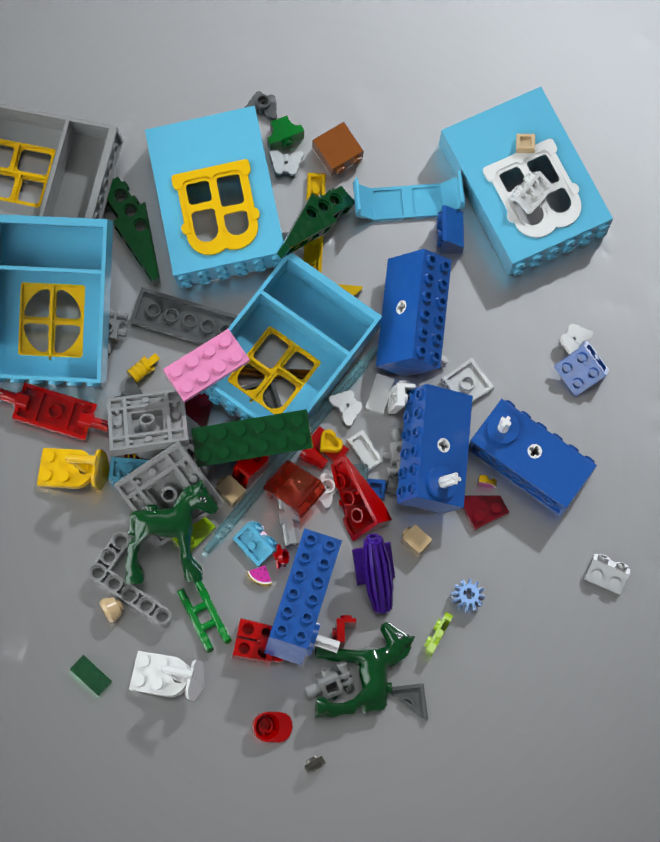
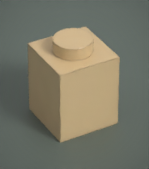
M230 474L226 478L222 477L216 484L217 493L232 508L246 496V489Z
M416 524L412 528L408 526L401 534L403 536L401 543L417 557L432 542V538Z

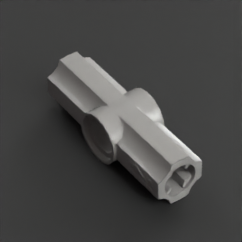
M288 486L276 489V496L279 506V522L283 531L285 547L298 546L301 540L298 508L295 506L293 488Z

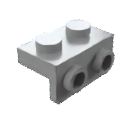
M594 554L584 580L620 595L629 577L630 569L622 562L615 563L611 561L606 555Z

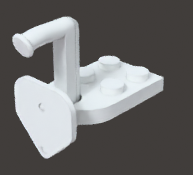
M138 651L129 690L164 697H176L185 692L187 699L195 701L205 686L203 662L195 659L191 664V668H189L183 660L177 657Z

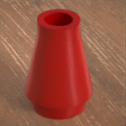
M314 446L312 449L302 450L299 454L302 461L314 465L321 470L328 462Z

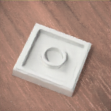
M470 358L441 378L447 389L472 395V404L494 389L492 383L473 358Z

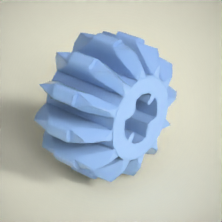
M468 579L467 584L464 580L460 581V585L455 584L454 588L456 591H453L451 595L457 597L453 599V603H460L457 607L459 610L462 606H465V612L469 611V607L476 611V605L482 606L483 603L480 600H484L485 595L480 593L484 591V588L480 587L477 589L478 581L474 585H472V579ZM466 592H470V599H467Z

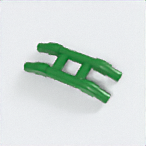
M203 581L194 583L203 600L202 603L193 607L184 588L177 590V593L207 653H210L214 650V647L205 631L216 626L225 644H229L232 639ZM207 609L212 620L201 624L197 613Z

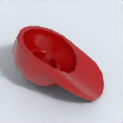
M262 712L254 718L252 723V730L255 736L265 742H283L289 738L293 728L290 716L283 712Z

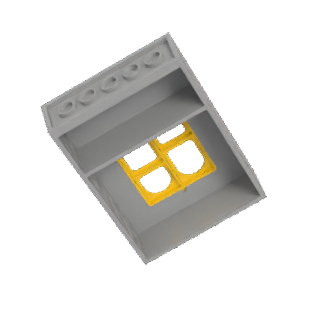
M0 104V145L14 148L10 166L8 168L0 167V175L15 178L11 196L9 198L0 197V214L102 219L124 141L118 127ZM29 150L51 155L47 174L39 175L19 171L17 167L21 152ZM24 180L43 183L38 203L34 204L18 200Z

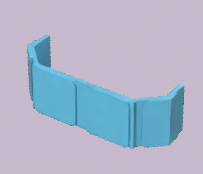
M458 170L456 177L437 184L369 188L360 185L358 177L353 181L355 214L357 217L367 218L371 221L438 217V212H441L442 205L456 210H462L465 207L461 170Z

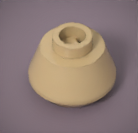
M114 597L102 598L100 601L107 620L115 623L122 615L121 610L124 609L120 599L115 600Z

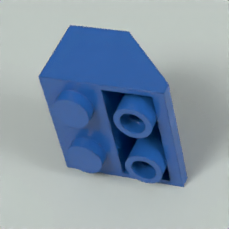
M442 205L441 212H438V219H436V230H438L436 246L440 247V254H462L464 249L463 212Z

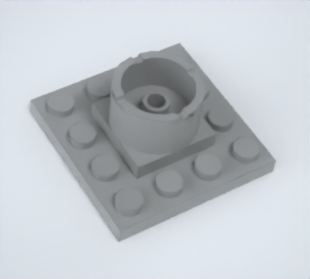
M175 389L107 399L111 457L135 453L143 459H151L177 441L182 446L189 445L186 407Z
M179 441L114 483V487L132 511L146 509V505L149 504L158 505V509L173 508L181 492L192 484L196 485L200 480H203V485L206 486L207 491L218 507L224 504L223 499ZM195 509L192 515L193 524L209 513ZM151 535L159 546L172 539Z

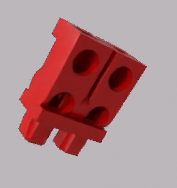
M240 618L232 658L270 665L272 662L283 663V659L264 653L272 626Z

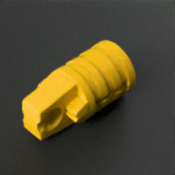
M156 353L148 359L143 356L139 362L130 369H127L126 372L138 384L143 377L155 370L153 364L160 358Z

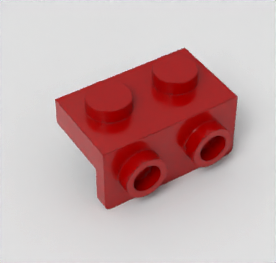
M341 615L340 618L336 619L335 628H332V639L340 641V649L344 648L345 629H355L356 618H352L351 615Z

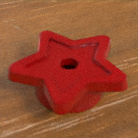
M277 544L273 557L276 560V568L280 569L281 566L286 567L290 556L287 549H282L281 545Z

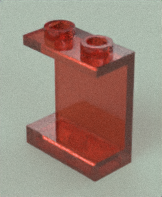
M288 459L263 487L270 499L276 497L292 508L295 515L301 519L326 491L321 480Z

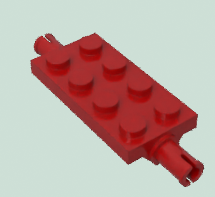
M25 382L22 390L17 393L3 388L0 389V400L12 403L15 406L12 419L85 442L91 428L105 431L106 433L109 432L108 420L95 417L98 407L95 403Z

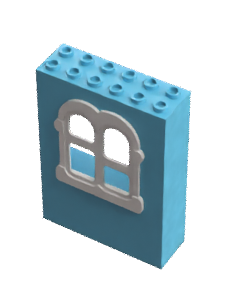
M538 87L441 130L439 146L455 176H457L458 170H461L464 193L508 276L513 274L515 276L520 275L525 271L524 269L529 267L535 268L544 260L551 261L562 252L568 253L575 246H584L595 237L599 239L607 234L613 217L542 87ZM516 134H535V153H516ZM546 155L559 177V181L552 184L554 188L550 193L564 188L570 197L571 206L566 212L558 213L549 207L544 198L539 204L544 214L542 221L536 225H528L521 219L513 201L508 199L512 193L506 191L499 175L518 167L525 176L530 172L527 162Z

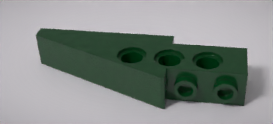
M116 177L112 181L107 198V205L117 218L113 221L114 228L155 287L161 282L146 203L140 204L136 196H131L129 193L130 188L125 181H121L119 177ZM124 197L125 200L119 202L117 201V198ZM130 211L135 212L133 216H127L126 214ZM139 226L145 227L143 231L137 230Z
M342 186L336 189L331 188L325 195L320 194L316 197L314 193L311 194L277 252L281 259L328 233L337 222V219L349 212L354 205V199Z

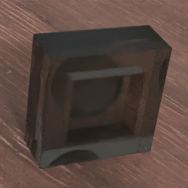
M315 755L306 761L307 764L304 766V769L309 775L325 766L326 762L322 756L317 758Z

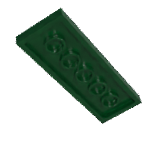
M307 409L191 428L198 467L313 448Z

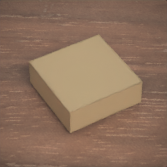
M516 134V153H535V134Z

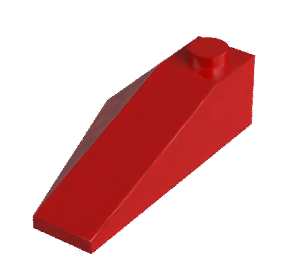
M343 455L331 464L335 487L339 489L341 500H339V504L343 507L345 515L343 522L352 541H356L382 528L392 520L382 500L346 455Z

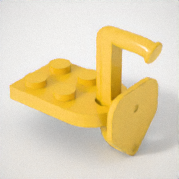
M43 448L37 486L80 489L91 482L95 489L102 490L109 477L110 468L107 453L102 449H98L95 455H89L83 450Z

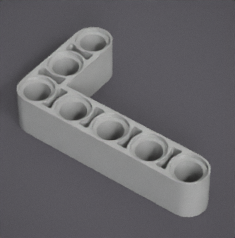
M124 532L115 533L89 569L92 582L115 598L120 599L121 602L160 628L168 627L172 622L170 611L132 584L125 583L123 578L113 572L127 553L130 540ZM123 538L126 540V544L124 546H117V540ZM112 554L115 556V559L112 562H106L105 557ZM101 570L104 574L101 578H95L93 576L94 572ZM112 581L120 583L116 589H111L109 585ZM128 592L136 594L132 600H127L125 596ZM146 602L152 604L151 609L148 611L141 609L142 605ZM162 613L168 615V619L165 622L157 620L158 616Z

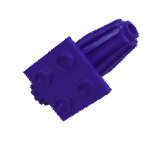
M372 533L363 540L362 548L352 549L357 585L366 584V590L373 611L381 614L389 612L393 607V578H395L391 543H384L382 536Z

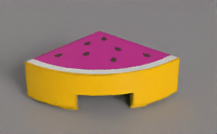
M480 474L477 486L496 488L497 480L495 478L489 479L487 475Z
M266 565L247 571L248 576L254 582L264 586L272 585Z

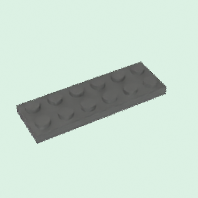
M141 287L130 324L203 345L227 330L238 315Z

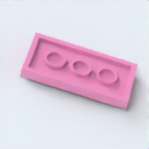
M227 329L164 368L163 372L185 403L249 363L250 359L230 330Z

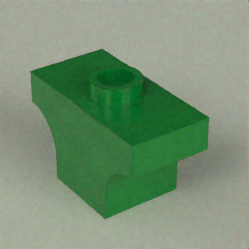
M287 115L270 122L272 134L267 138V145L269 150H275L283 146L289 147L294 142L304 138V129L302 125L292 124Z

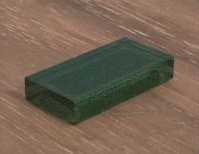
M84 655L70 668V671L97 696H100L112 683Z

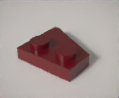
M199 393L185 402L186 415L200 427L207 426L213 406L209 396L205 393Z
M465 495L463 510L474 531L509 514V510L500 495Z

